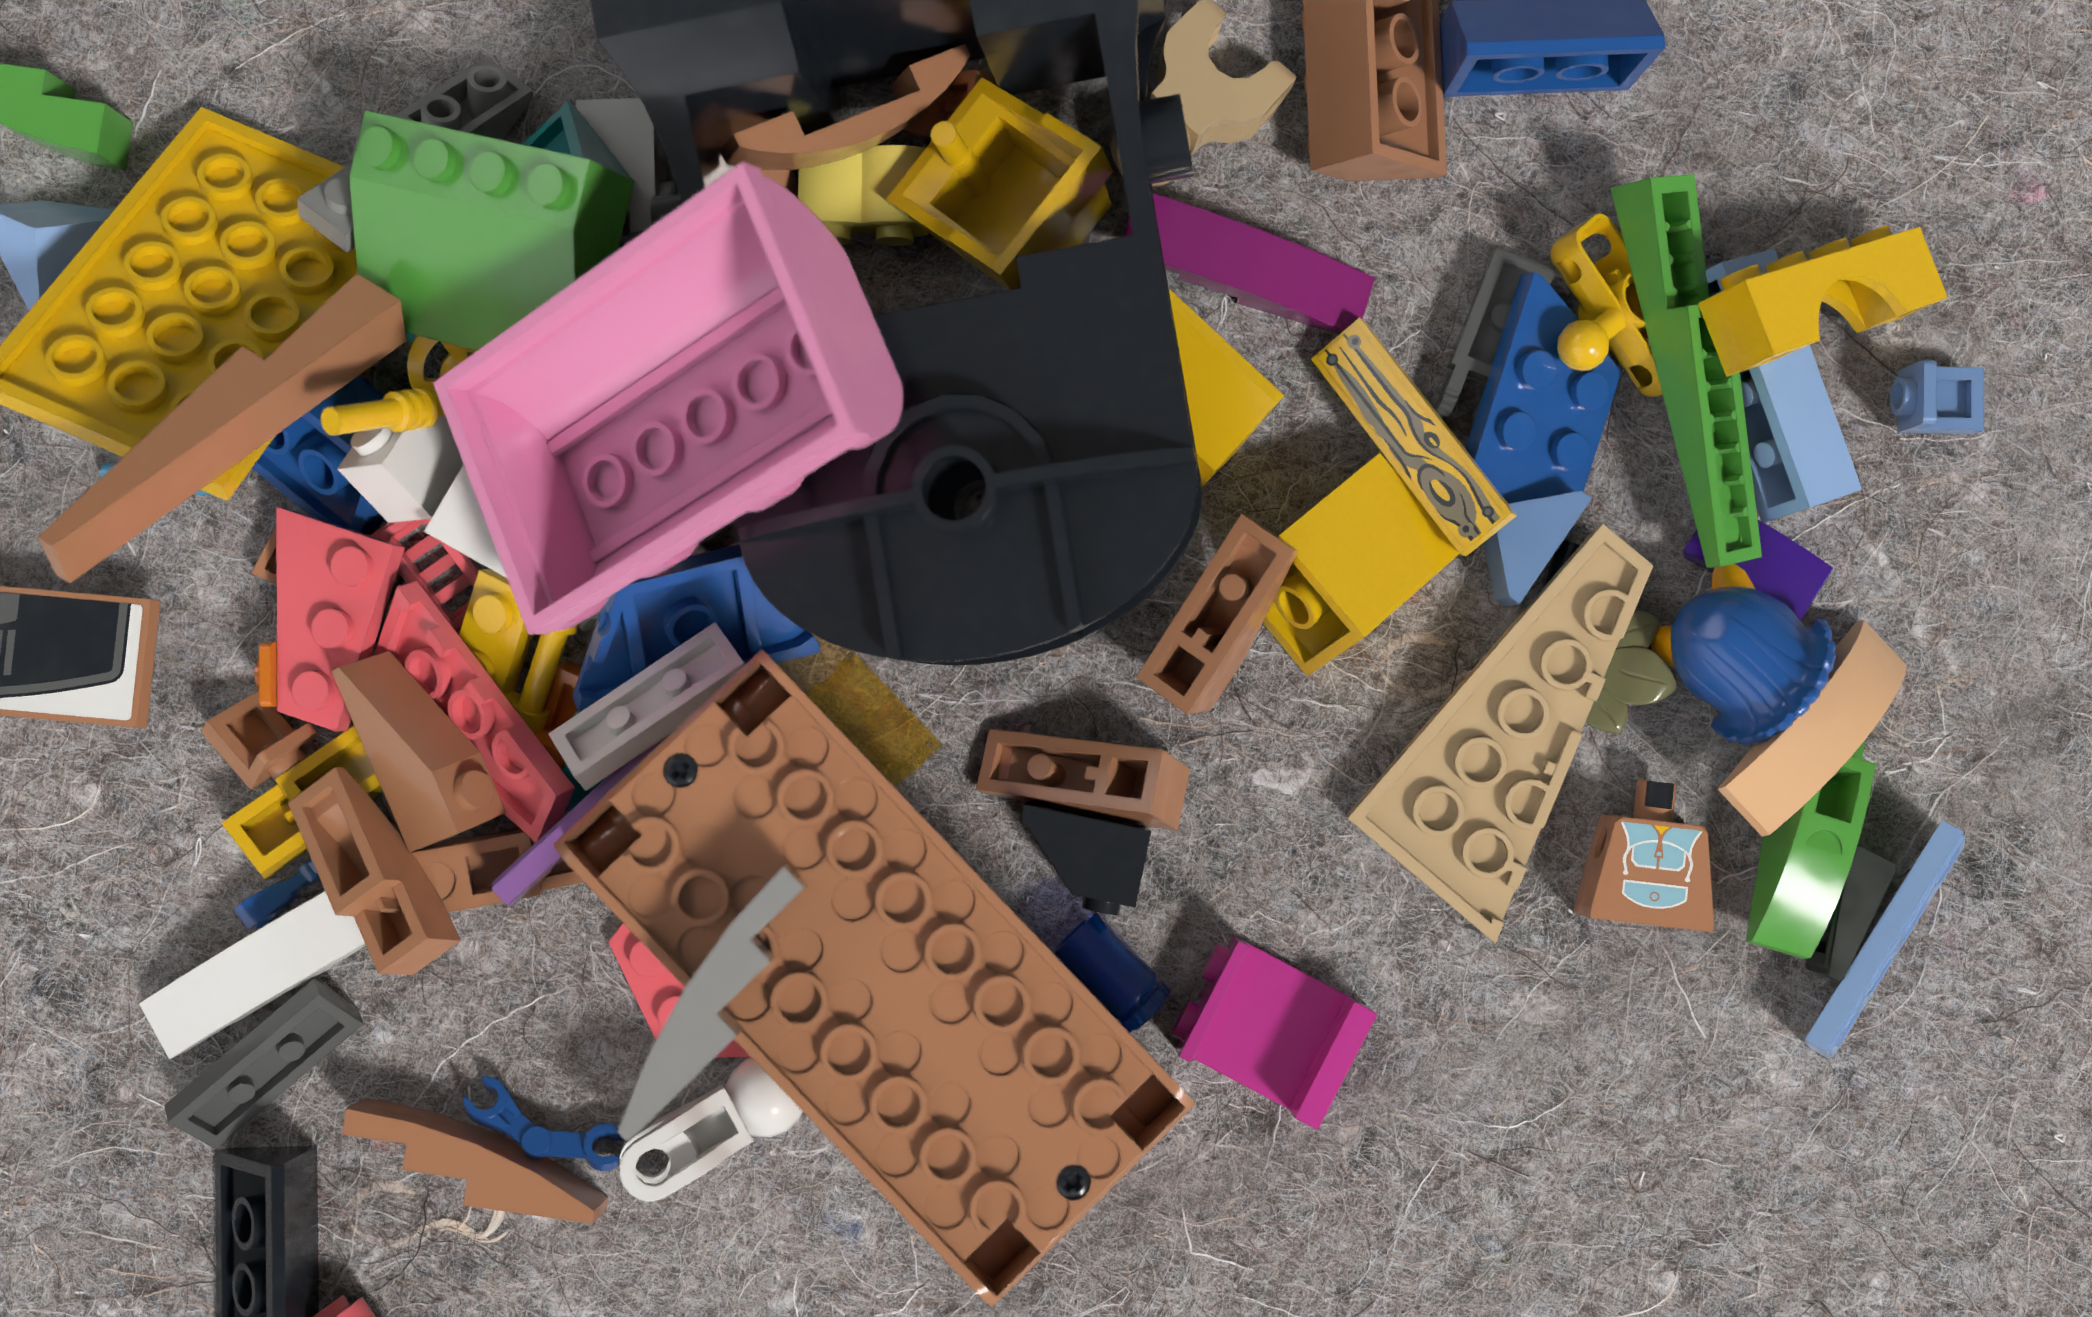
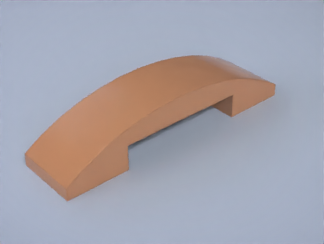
M966 44L911 64L891 84L897 97L896 100L813 133L804 135L794 111L733 134L720 153L728 165L737 166L744 162L759 167L761 170L810 168L855 156L879 145L913 122L948 88L961 72L971 55Z

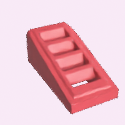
M431 519L387 523L370 536L402 546L399 542L401 538L423 523L428 525ZM428 535L407 551L404 549L398 572L407 584L418 581L453 629L458 633L461 630L469 601L451 614L443 603L472 584L474 587L478 572L481 569L472 558ZM441 543L448 554L420 572L413 561ZM457 564L463 574L435 593L429 582Z

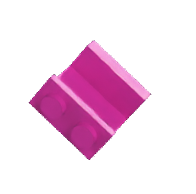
M1233 935L1227 947L1219 943L1214 947L1201 973V978L1208 981L1197 1004L1188 1000L1173 1026L1171 1035L1179 1039L1175 1046L1178 1057L1189 1063L1192 1059L1197 1060L1286 1107L1295 1119L1318 1130L1377 1013L1362 1002Z

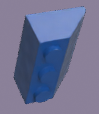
M1646 0L1451 1L1440 21L1443 97L1629 90L1665 49V35Z
M357 376L278 433L252 469L309 516L370 536L384 521V518L337 470L352 448L350 442L355 432L340 435L327 434L321 424V414L327 407L382 400L384 395L376 390L365 378Z

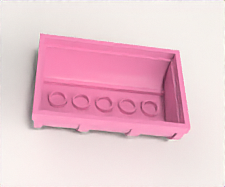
M744 162L735 166L433 382L529 635L549 634L552 631L565 630L576 626L596 614L611 595L639 578L659 575L684 560L695 550L699 541L744 513L764 510L793 493L801 485L806 475L848 449L867 447L889 434L896 427L900 419L903 404L901 380L846 252L832 233L804 203L780 184L764 176L759 167Z

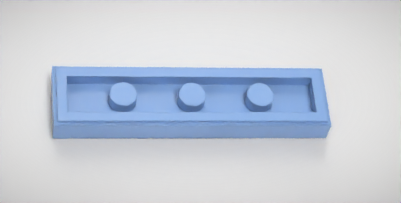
M1943 820L1938 825L1851 964L1844 979L1841 980L1806 1036L1805 1041L1809 1048L1828 1059L1830 1056L1834 1057L1964 849V831Z

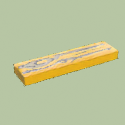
M1359 317L1311 358L1460 555L1466 557L1517 517V514L1366 321Z

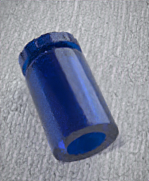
M1095 911L1082 920L1052 951L1115 1019H1118V1022L1128 1033L1139 1029L1150 1020L1163 1006L1171 992V989L1162 980L1156 981L1157 976L1155 972Z

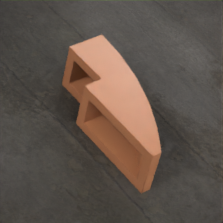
M334 767L288 802L335 915L354 917L378 974L414 975L461 941L443 902L412 852L409 853L404 840L345 768Z

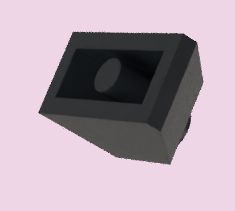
M1024 803L1022 819L1071 894L1083 897L1082 908L1110 915H1119L1121 905L1136 908L1151 835L1150 829Z

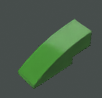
M0 63L1 126L58 154L84 163L126 171L133 129L132 121L106 103L75 99L76 89L46 69Z

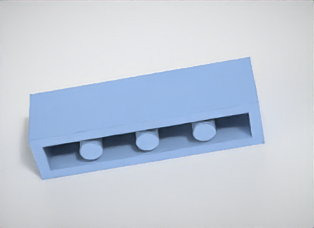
M1775 249L1725 261L1707 269L1709 298L1723 291L1719 280L1734 272L1759 264L1762 274H1766L1765 266L1778 260ZM1810 345L1770 363L1740 372L1755 502L1763 523L1862 490Z

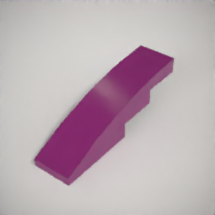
M1153 193L1165 270L1178 273V280L1237 297L1236 304L1336 334H1341L1359 317L1363 319L1375 277L1266 231ZM1130 216L1123 237L1133 235Z

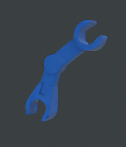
M312 859L302 864L297 869L298 872L288 880H281L255 893L234 909L248 930L254 927L257 930L272 921L298 896L297 892L307 885L310 886L320 881Z
M482 1077L483 1087L498 1097L493 1107L482 1110L475 1107L473 1102L466 1096L463 1097L466 1113L473 1122L508 1135L523 1148L524 1154L531 1159L538 1160L545 1156L586 1159L588 1165L602 1172L611 1171L620 1165L619 1156L609 1155L602 1157L593 1151L594 1144L600 1139L623 1140V1137L617 1132L619 1127L609 1123L598 1124L592 1127L588 1133L547 1131V1129L541 1126H536L522 1115L503 1084L493 1077Z

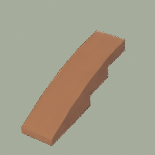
M365 1098L345 1110L342 1135L406 1144L402 1170L467 1179L463 1206L593 1224L607 1209V1195L547 1157L538 1160L527 1157L520 1145L493 1131L434 1111L372 1098Z

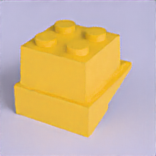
M981 77L948 121H941L933 126L930 134L932 141L885 199L888 204L908 216L1003 288L1012 290L1021 288L1016 257L1077 246L1084 241L1112 205L1104 182L1112 174L1113 169L1103 148L1092 139L1050 114L1041 113Z

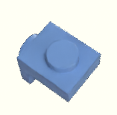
M1920 360L1898 370L1897 378L1894 380L1890 391L1891 411L1897 416V433L1973 435L1984 431V367H1937L1935 360Z

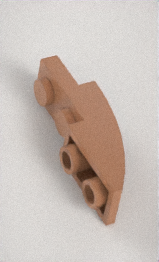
M514 828L466 838L465 835L441 840L415 850L412 854L423 868L447 912L503 903L501 898L491 889L493 887L491 883L530 849L535 842L520 828ZM563 860L523 898L538 896L544 890L583 883L584 881Z

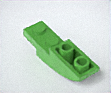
M1865 741L1838 772L1804 806L1772 834L1762 838L1745 942L1801 959L1812 957L1840 898L1865 819L1876 765L1875 763L1862 760Z

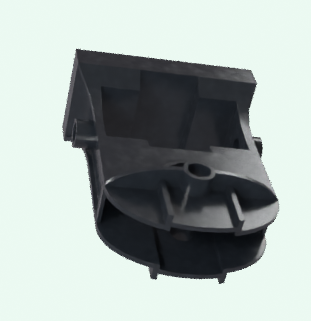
M590 0L596 39L628 78L644 104L664 147L678 189L676 193L652 198L650 205L652 226L735 167L726 164L720 153L733 134L794 111L804 135L813 133L840 122L839 87L901 75L909 65L966 44L971 55L968 61L986 58L998 87L1011 95L1106 77L1133 235L1016 257L1021 288L874 315L875 322L902 383V412L896 427L889 434L867 447L848 449L806 475L801 485L793 493L764 510L744 513L736 518V525L744 563L752 580L764 597L783 616L822 640L848 650L876 657L929 665L950 666L983 665L1027 658L1065 647L1084 638L1088 639L1098 634V630L1112 624L1149 597L1168 578L1184 556L1197 527L1202 501L1201 476L1152 184L1194 176L1180 93L1146 100L1149 68L1153 51L1166 23L1163 0ZM986 488L984 500L978 510L971 516L963 518L964 508L969 498L975 492Z

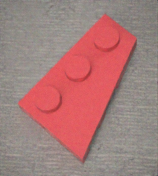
M276 507L278 712L336 732L348 731L352 718L331 671L371 657L405 547L291 509Z

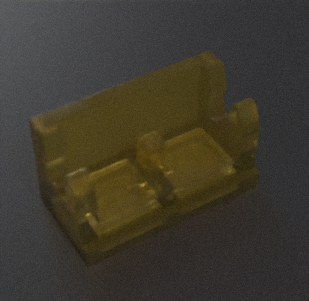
M857 654L852 658L846 657L837 664V669L825 681L816 683L806 695L893 787L898 789L943 744Z

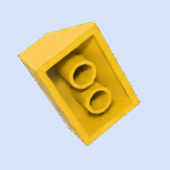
M1169 289L1202 488L1240 449L1285 395Z

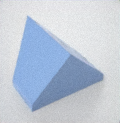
M46 200L0 204V257L28 310L35 305L114 211L113 209Z

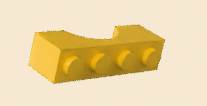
M1885 225L1852 239L1851 244L1853 247H1850L1847 238H1842L1809 252L1810 260L1808 261L1804 251H1799L1766 265V274H1762L1759 264H1756L1720 279L1723 291L1698 303L1726 377L1770 363L1820 341L1819 311L1821 302L1837 310L1849 322L1855 332L1859 333L1901 319L1947 299V293L1921 228L1917 227L1893 235L1890 226Z

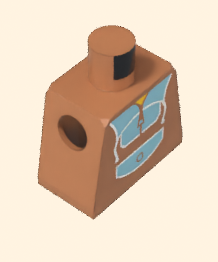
M1637 780L1633 818L1601 814L1592 839L1574 903L1573 913L1595 919L1713 932L1714 913L1708 832L1706 826L1673 823L1677 784Z

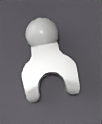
M752 1058L745 1059L733 1070L725 1088L720 1085L703 1096L679 1107L643 1128L629 1142L626 1141L620 1152V1178L622 1184L631 1195L639 1200L656 1201L663 1199L706 1174L726 1158L752 1143L754 1140L751 1136L771 1138L788 1131L798 1122L803 1111ZM659 1149L668 1155L669 1161L666 1168L658 1174H643L636 1168L638 1159L644 1152Z

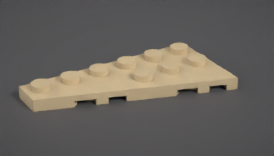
M1604 524L1596 526L1346 815L1353 824L1495 944L1504 925L1503 918L1515 890L1519 889L1527 870L1526 863L1541 828L1545 827L1583 735L1581 732L1594 701L1597 702L1606 681L1604 676L1619 640L1623 639L1653 568L1649 561Z

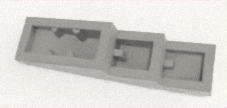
M788 865L783 866L729 925L684 988L645 1060L617 1131L627 1142L662 1110L743 1029L723 1007L775 958V955L756 935L807 886Z

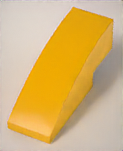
M355 725L276 778V786L221 823L265 881L308 851L288 802L334 767L345 768L372 800L383 793Z

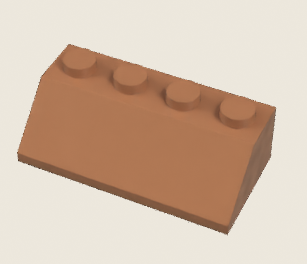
M1303 0L1301 24L1305 39L1306 73L1304 76V87L1308 106L1309 135L1307 137V150L1310 156V171L1345 181L1426 179L1446 176L1447 163L1439 0Z

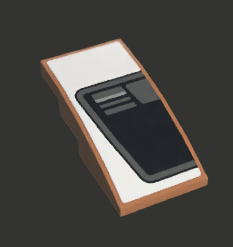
M0 586V715L147 728L161 601Z

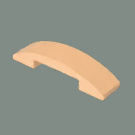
M1865 620L1856 622L1836 646L1834 652L1836 658L1833 669L1828 674L1829 680L1820 691V696L1816 702L1810 705V709L1801 717L1794 719L1790 727L1773 735L1770 740L1754 745L1718 788L1721 794L1762 837L1772 834L1838 772L1878 724L1902 684L1907 665Z

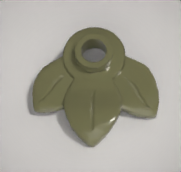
M1635 609L1623 639L1619 640L1604 676L1606 681L1597 702L1594 701L1587 717L1586 723L1591 727L1605 732L1621 733L1627 719V704L1645 705L1656 703L1675 691L1676 682L1669 666L1657 653L1647 649L1655 637L1660 624L1659 618L1647 611Z

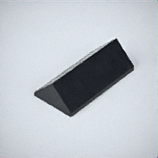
M317 1146L225 1148L215 1150L216 1317H313L319 1312Z

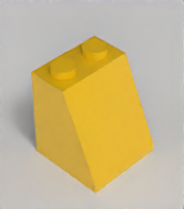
M1378 453L1278 536L1297 549L1298 552L1263 624L1308 677L1366 637L1457 557L1459 553L1397 471L1381 453Z

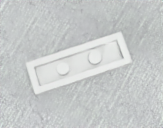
M714 622L550 732L549 736L574 778L585 790H588L677 729L738 672L745 663L716 622Z

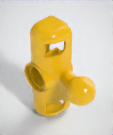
M1600 213L1596 214L1560 236L1552 244L1550 250L1552 263L1556 266L1579 302V320L1568 324L1562 330L1557 341V352L1560 360L1570 369L1588 371L1596 368L1604 361L1610 348L1641 394L1647 397L1661 396L1663 394L1652 350L1649 347L1646 323L1643 319L1623 237L1609 217ZM1593 234H1602L1609 240L1611 251L1593 263L1583 249L1581 241Z

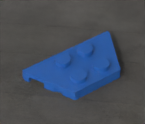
M1536 272L1525 273L1520 276L1466 445L1467 452L1508 504L1576 491L1584 492L1622 372L1608 354L1599 366L1588 371L1570 369L1560 360L1557 352L1558 337L1568 324L1579 319L1543 275Z
M740 544L689 556L659 575L639 578L611 595L600 610L573 692V700L578 713L582 712L714 622L719 626L745 664L761 649L777 664L820 652V645L813 634L803 630L783 616L764 597L752 580L744 563Z

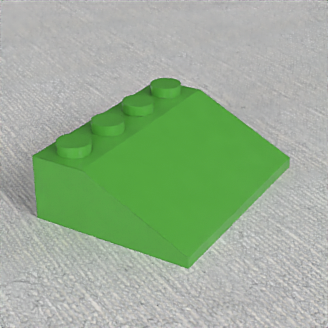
M365 110L349 175L357 274L400 299L405 332L478 351L618 250L635 180L590 159Z

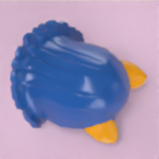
M1737 564L1715 567L1712 575V590L1690 599L1679 610L1672 626H1659L1655 637L1650 643L1653 652L1657 653L1668 666L1676 669L1682 683L1692 695L1720 711V714L1713 718L1710 725L1713 730L1730 743L1738 742V744L1745 745L1754 742H1766L1771 736L1790 727L1794 719L1805 714L1810 709V705L1819 698L1820 691L1826 686L1829 680L1828 674L1832 671L1836 658L1834 653L1836 650L1835 642L1832 641V631L1826 619L1817 618L1812 627L1803 626L1798 617L1786 604L1755 589L1745 570Z

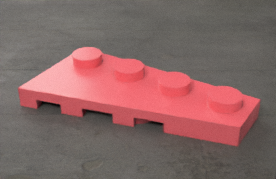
M418 581L397 586L373 656L390 651L481 752L506 810L504 814L536 843L562 819L575 787Z

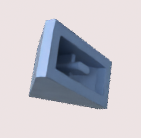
M1576 491L1509 504L1517 514V517L1484 542L1494 600L1504 607L1521 603L1592 497L1583 491Z

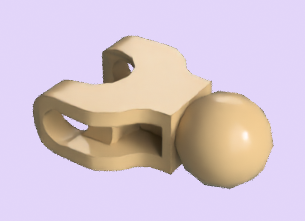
M1200 0L1166 33L1163 50L1160 53L1156 78L1158 87L1150 96V99L1180 93L1191 156L1206 143L1214 141L1236 143L1253 137L1286 100L1297 77L1280 61H1271L1265 68L1249 78H1232L1218 71L1209 57V48L1218 39L1221 22L1225 19L1226 12L1213 0ZM1114 129L1110 150L1113 162L1123 177ZM1170 181L1152 184V187H1161Z

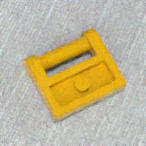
M489 568L479 570L459 636L531 731H542L549 716V711L544 709L568 635H574L579 624L565 630L552 631L549 634L540 635L522 693L516 692L515 689L533 635H529L508 579Z

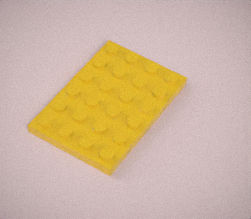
M200 107L0 345V405L124 457L242 346L265 360L357 273L355 248L346 253L301 219L298 212L297 198L343 169L344 166ZM273 438L201 490L228 501Z

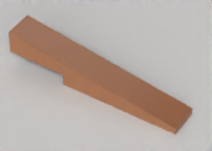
M356 273L265 360L242 346L38 536L55 574L68 583H72L406 342L407 338L400 299Z

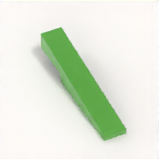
M1695 175L1654 177L1612 187L1610 189L1643 319L1646 323L1645 327L1706 567H1723L1762 557L1741 377L1740 373L1726 377L1698 303L1709 298Z

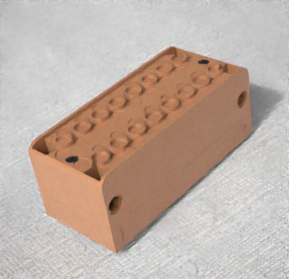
M762 649L553 844L558 854L684 987L689 983L729 925L783 866L788 865L807 884L756 935L775 955V958L723 1007L743 1027L734 1040L953 1270L992 1307L1196 1105L1170 1075Z

